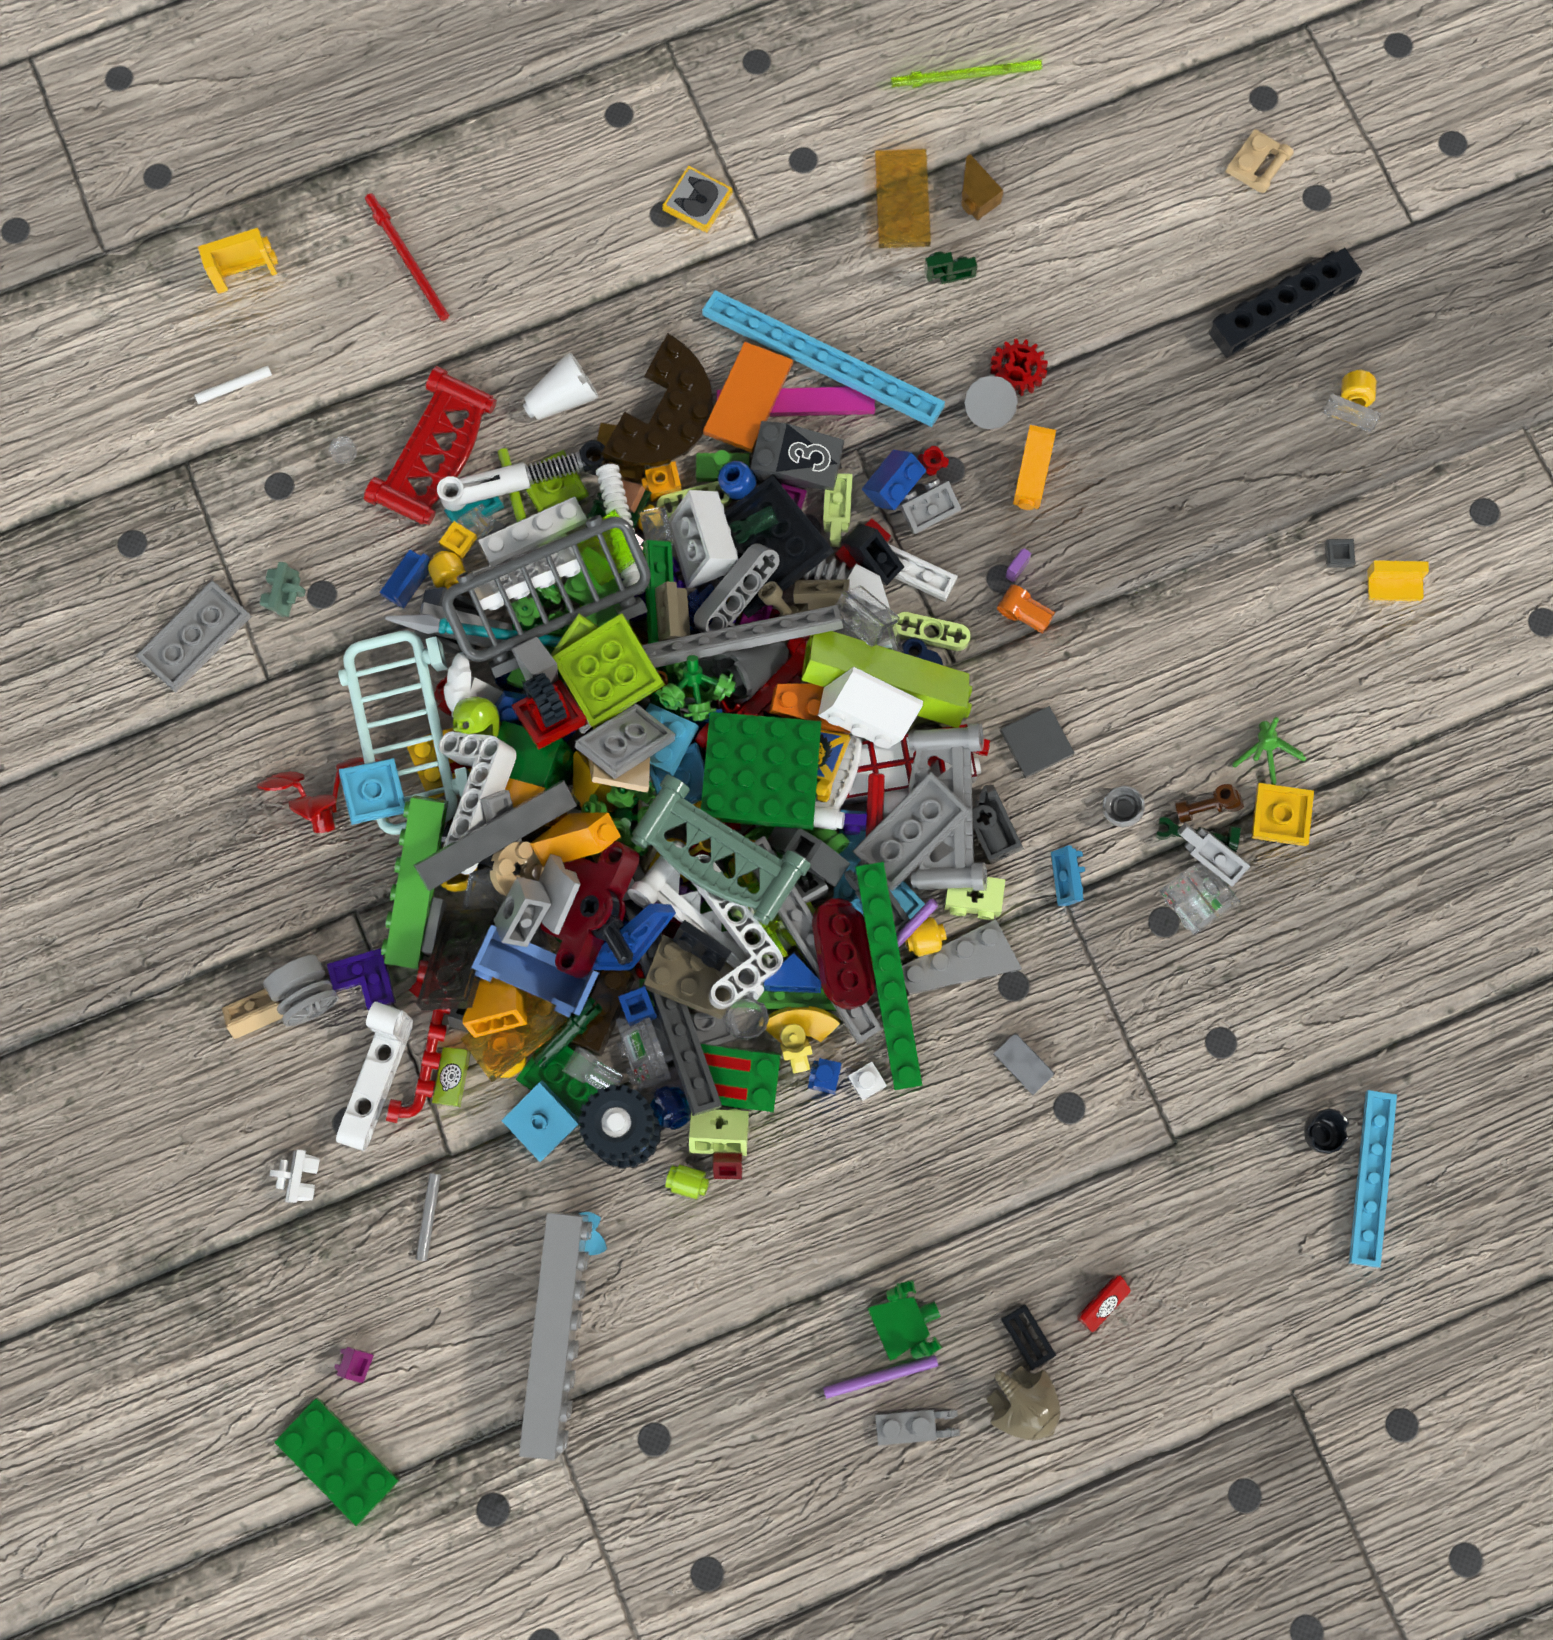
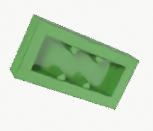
M719 450L716 453H696V481H718L720 470L728 462L741 461L750 467L749 453H728L725 450Z

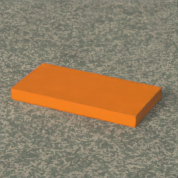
M744 342L705 425L703 434L752 453L756 446L761 421L768 420L793 365V359Z

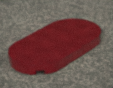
M834 898L820 905L812 919L821 985L828 999L836 1006L843 1009H856L869 1001L870 996L873 995L875 990V977L863 915L851 906L852 903L845 899Z

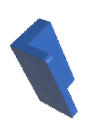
M409 550L381 589L380 594L404 609L429 574V556L425 553L420 556L414 551Z

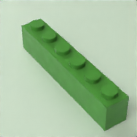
M415 795L411 797L410 801L405 803L403 817L407 818L406 829L401 830L399 845H402L403 849L401 857L397 856L395 863V873L399 874L397 884L392 885L390 900L394 901L393 911L388 912L386 919V928H390L388 939H384L381 955H385V964L418 969L420 961L423 960L424 953L421 950L434 889L430 891L426 889L414 864L441 849L449 801Z

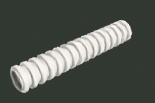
M606 464L596 470V475L599 477L598 483L601 484L600 491L603 492L601 497L605 500L603 505L607 508L605 510L606 515L609 516L608 518H623L633 526V521L629 520L631 513L627 512L629 511V505L626 504L627 498L624 496L625 490L622 488L624 484L620 481L622 476L618 473L620 471L619 466ZM619 528L610 529L612 531L611 538L615 539L613 546L617 547L615 554L619 555L617 562L621 563L619 570L622 571L621 578L624 579L622 583L624 587H628L638 582L640 574L623 532Z

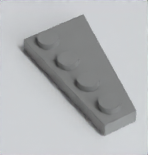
M996 919L943 945L939 952L921 956L902 966L908 995L944 988L945 986L958 983H967L985 977H994L1003 973L1021 971L1022 969Z

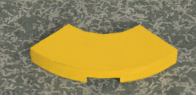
M786 1007L765 1017L761 1021L760 1026L780 1043H782V1029L789 1024L800 1025L805 1032V1036L822 1042L840 1025V1019L832 1013L817 1007Z

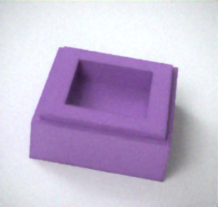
M1025 548L1020 550L1008 566L1006 578L1013 583L1029 563L1031 553Z

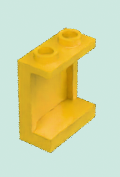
M259 228L198 246L204 269L218 294L228 291L224 277L267 264L272 276L277 274L275 265L279 264L276 253L272 249L268 237H263Z

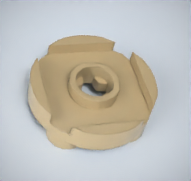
M513 842L493 854L491 861H494L493 870H490V879L494 888L500 894L507 896L517 877L539 881L544 867H542L529 842ZM515 863L517 865H520L519 875L513 874V872L515 871Z

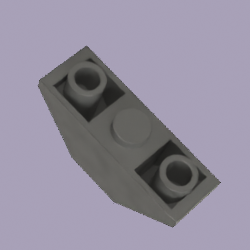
M775 827L767 839L771 848L783 856L787 850L802 856L811 864L809 872L836 887L850 865L846 859L803 829Z

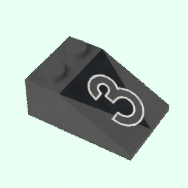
M761 421L750 470L755 475L758 483H763L770 476L774 475L780 484L834 491L844 440L788 423Z

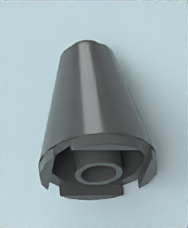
M780 641L718 654L713 658V661L716 660V665L712 667L714 677L719 679L721 673L727 676L732 673V681L736 683L734 686L735 692L731 694L734 699L731 701L742 704L748 701L788 661L789 650L787 645Z

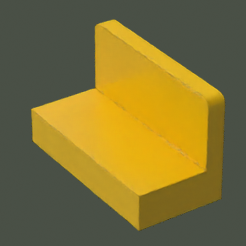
M1374 560L1367 569L1368 599L1422 601L1424 598L1423 578L1429 572V562Z

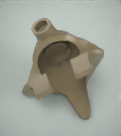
M1022 1366L1018 1367L1010 1376L1002 1371H996L995 1379L1010 1402L997 1389L986 1399L994 1412V1416L990 1421L991 1425L1007 1434L1025 1440L1035 1441L1051 1437L1055 1433L1061 1412L1056 1390L1047 1372L1041 1370L1033 1374L1026 1371Z

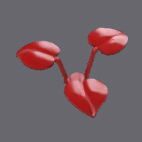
M363 757L350 758L336 765L338 771L336 772L332 795L307 796L300 781L305 779L304 775L293 771L274 774L259 782L257 788L266 791H278L291 786L297 788L301 797L288 803L289 808L296 814L311 821L314 833L330 832L335 829L333 813L337 812L336 802L340 784L339 769L365 764Z

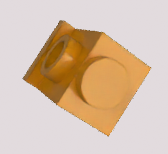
M676 461L670 462L669 465L646 469V477L641 478L642 486L645 490L651 491L650 497L652 502L658 501L663 495L682 490Z

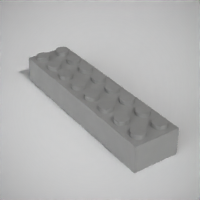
M562 1212L547 1213L519 1451L520 1457L555 1460L568 1446L569 1431L565 1430V1422L571 1418L573 1401L568 1400V1394L571 1388H574L576 1370H571L572 1361H574V1358L577 1359L579 1352V1340H575V1332L578 1328H581L583 1311L578 1310L579 1301L584 1299L586 1281H581L582 1271L588 1268L589 1252L585 1251V1244L587 1240L591 1239L593 1223L588 1222L589 1215Z

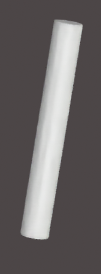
M265 366L194 395L198 404H201L272 376L269 366Z

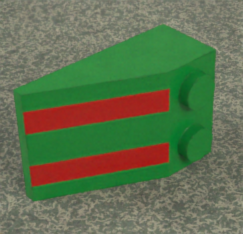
M700 1043L722 1105L774 1112L781 1057L779 1052Z

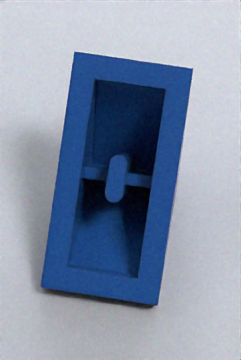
M793 953L782 963L774 975L764 981V990L771 992L821 993V981Z

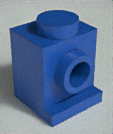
M646 987L618 996L631 1028L640 1025L642 1022L646 1023L657 1018Z
M819 1058V1061L814 1060L808 1089L835 1095L842 1063Z

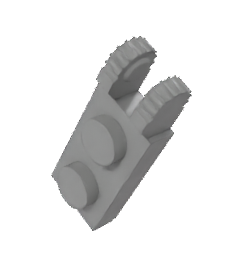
M934 1409L875 1415L878 1446L937 1440V1438L960 1436L959 1429L946 1428L945 1430H936L935 1419H954L958 1417V1411L934 1412Z

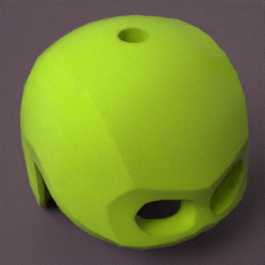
M468 697L460 700L453 711V730L466 734L497 737L499 733V713L496 705L483 697ZM464 722L469 723L468 728H463Z

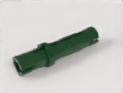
M589 998L579 1016L571 1013L570 1017L566 1019L567 1022L533 1055L535 1063L537 1064L542 1059L543 1062L539 1066L544 1069L547 1068L578 1034H583L586 1031L587 1025L602 1012L601 1005L597 1003L593 1007L596 1000Z

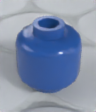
M741 461L728 462L719 472V486L733 500H741L756 487L755 475Z

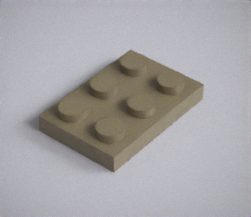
M663 935L642 987L722 1019L726 1009L715 1008L709 1001V992L717 981L733 971L734 968L727 962L720 972L715 968H710L691 952L682 950L672 938ZM718 988L715 990V996L719 1001L726 1002L730 999V993L727 989Z

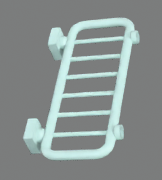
M403 630L351 644L343 656L344 669L339 670L338 674L342 686L348 685L364 763L375 762L374 755L433 740L437 761L397 772L398 776L439 766L443 784L442 788L406 796L404 800L405 802L410 801L411 797L415 795L428 797L445 793L446 801H449L445 822L450 821L458 808L456 795L460 794V797H462L470 772L466 767L454 769L456 778L453 779L449 759L439 751V742L443 737L428 665L431 664L437 672L447 670L442 643L436 636L427 638V648L424 649L422 640L416 633ZM402 641H408L412 644L415 657L356 672L354 658L358 653ZM416 662L420 683L366 697L361 696L358 677ZM422 688L426 709L367 723L363 703ZM425 714L428 715L432 735L377 749L372 748L369 734L370 728ZM387 817L377 819L379 827L385 833L399 835L402 829H406L407 821L392 824L388 821Z

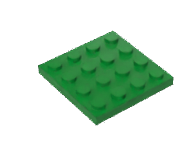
M710 712L701 810L720 822L813 830L821 721Z

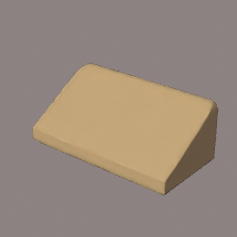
M263 989L222 1008L226 1028L233 1038L237 1039L276 1022L283 1017L277 1011L281 1001L271 1000L266 989Z

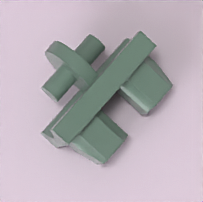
M278 562L277 568L268 569L266 580L267 583L272 585L271 593L264 592L261 595L260 605L282 617H289L296 597H304L306 592L305 588L299 586L301 580L299 577L300 572L290 568L286 562Z

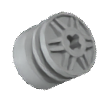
M308 955L293 960L275 970L264 980L263 985L271 1000L282 1001L278 1005L277 1011L283 1015L282 1021L287 1027L296 1026L315 1019L338 1002L339 996L336 991L331 990L332 983L329 980L320 981L326 972L315 955Z

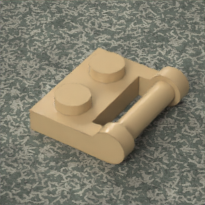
M1254 129L1227 166L1226 172L1256 191L1265 193L1270 187V181L1283 163L1291 158L1294 151L1289 145H1281L1257 129ZM1269 154L1275 155L1276 157L1264 174L1259 177L1256 176V172Z

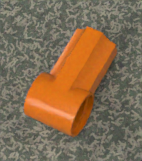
M1011 585L997 606V610L1006 618L1014 621L1020 620L1042 634L1055 614L1051 609L1033 600L1031 595L1018 585Z

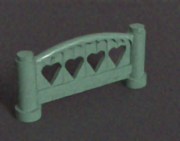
M666 774L660 783L661 790L633 831L631 841L643 849L647 845L654 846L659 854L688 880L720 898L751 907L755 911L753 917L760 923L768 925L769 921H773L800 876L806 875L811 864L802 856L787 850L783 858L779 859L686 801L685 797L690 791L689 787L679 779ZM686 823L687 844L685 847L678 848L675 846L674 841L669 842L664 838L666 831ZM711 838V860L708 863H702L698 857H692L689 854L688 849L691 846ZM735 853V876L728 879L724 877L723 872H716L713 869L715 861ZM759 868V892L751 894L747 887L742 888L737 884V879Z

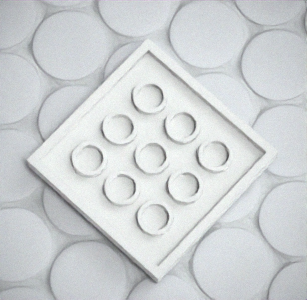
M565 533L491 567L489 564L472 571L473 575L476 576L567 535ZM571 546L551 555L560 577H572L581 571ZM546 557L525 566L534 588H546L555 583V578ZM520 569L499 577L509 599H521L530 593ZM495 580L474 588L483 611L486 609L495 610L504 605Z

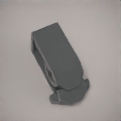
M985 785L981 791L979 801L976 800L972 809L973 828L989 862L994 864L1024 850L994 785ZM983 814L991 817L989 819L990 824L986 826L981 822Z

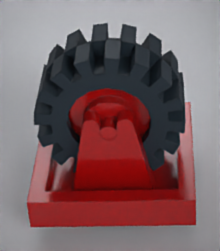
M543 672L522 683L528 697L511 705L514 713L538 750L588 724L585 715L561 679L551 684L549 678Z

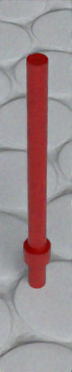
M373 193L366 195L365 201L372 210V217L377 225L382 226L439 319L445 321L449 318L448 312L391 223V216L384 207H381Z

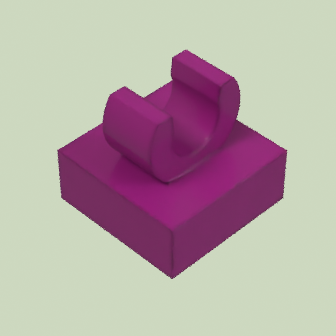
M351 1347L341 1349L340 1353L344 1354L341 1364H335L334 1366L338 1371L336 1375L344 1379L364 1383L374 1355Z

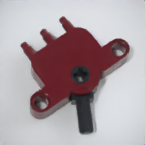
M614 841L603 850L597 864L584 858L563 863L565 869L576 872L580 887L559 935L552 933L546 926L540 923V927L544 932L563 940L555 958V965L561 972L576 978L586 977L590 973L604 941L607 942L619 964L625 965L633 961L634 954L619 929L624 925L622 922L625 915L623 898L639 863V855L634 849L619 841Z

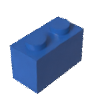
M893 449L862 487V491L876 507L895 510L927 470L912 452Z

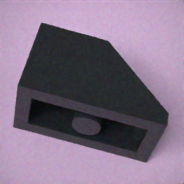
M859 523L842 541L855 561L867 570L879 575L882 584L886 586L904 568V565L878 529Z

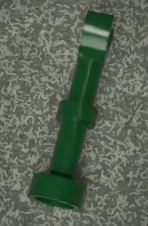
M1159 818L1158 824L1166 825L1168 831H1157L1156 838L1160 840H1166L1170 837L1183 838L1178 832L1181 826L1174 824L1169 818ZM1229 826L1227 835L1210 832L1235 853L1237 852L1241 828Z

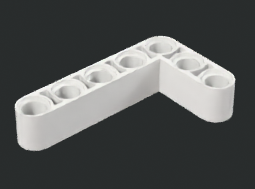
M452 731L446 733L439 742V751L460 765L472 766L443 848L486 824L480 799L506 788L516 760V751L495 736ZM478 863L461 873L464 875L472 873L478 866Z
M705 854L695 856L702 863H708L711 860V857ZM714 862L713 869L716 872H722ZM694 884L748 958L744 963L717 981L709 992L710 1003L715 1008L726 1009L774 975L783 963V956L760 923L753 917L748 907L723 898H714L710 892ZM731 909L739 910L742 914V920L739 922L731 921L727 912ZM745 933H756L759 937V943L756 945L748 944L744 938ZM762 956H773L776 966L773 968L765 967L761 962ZM742 971L749 972L753 977V983L750 985L742 984L738 979V974ZM718 988L727 989L730 993V999L726 1002L719 1001L715 996V990Z

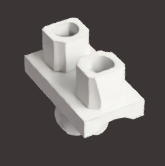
M294 1150L290 1172H287L289 1165L287 1160H280L279 1171L270 1170L269 1176L277 1177L276 1189L284 1190L286 1179H289L285 1202L297 1203V1201L313 1200L315 1185L300 1183L302 1172L317 1174L320 1158L305 1154L306 1151Z

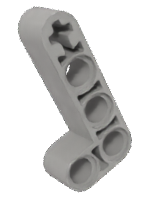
M756 543L751 545L696 611L694 625L702 633L735 626L733 624L734 620L777 569L780 561L777 552L762 544ZM713 618L712 623L708 626L710 619Z

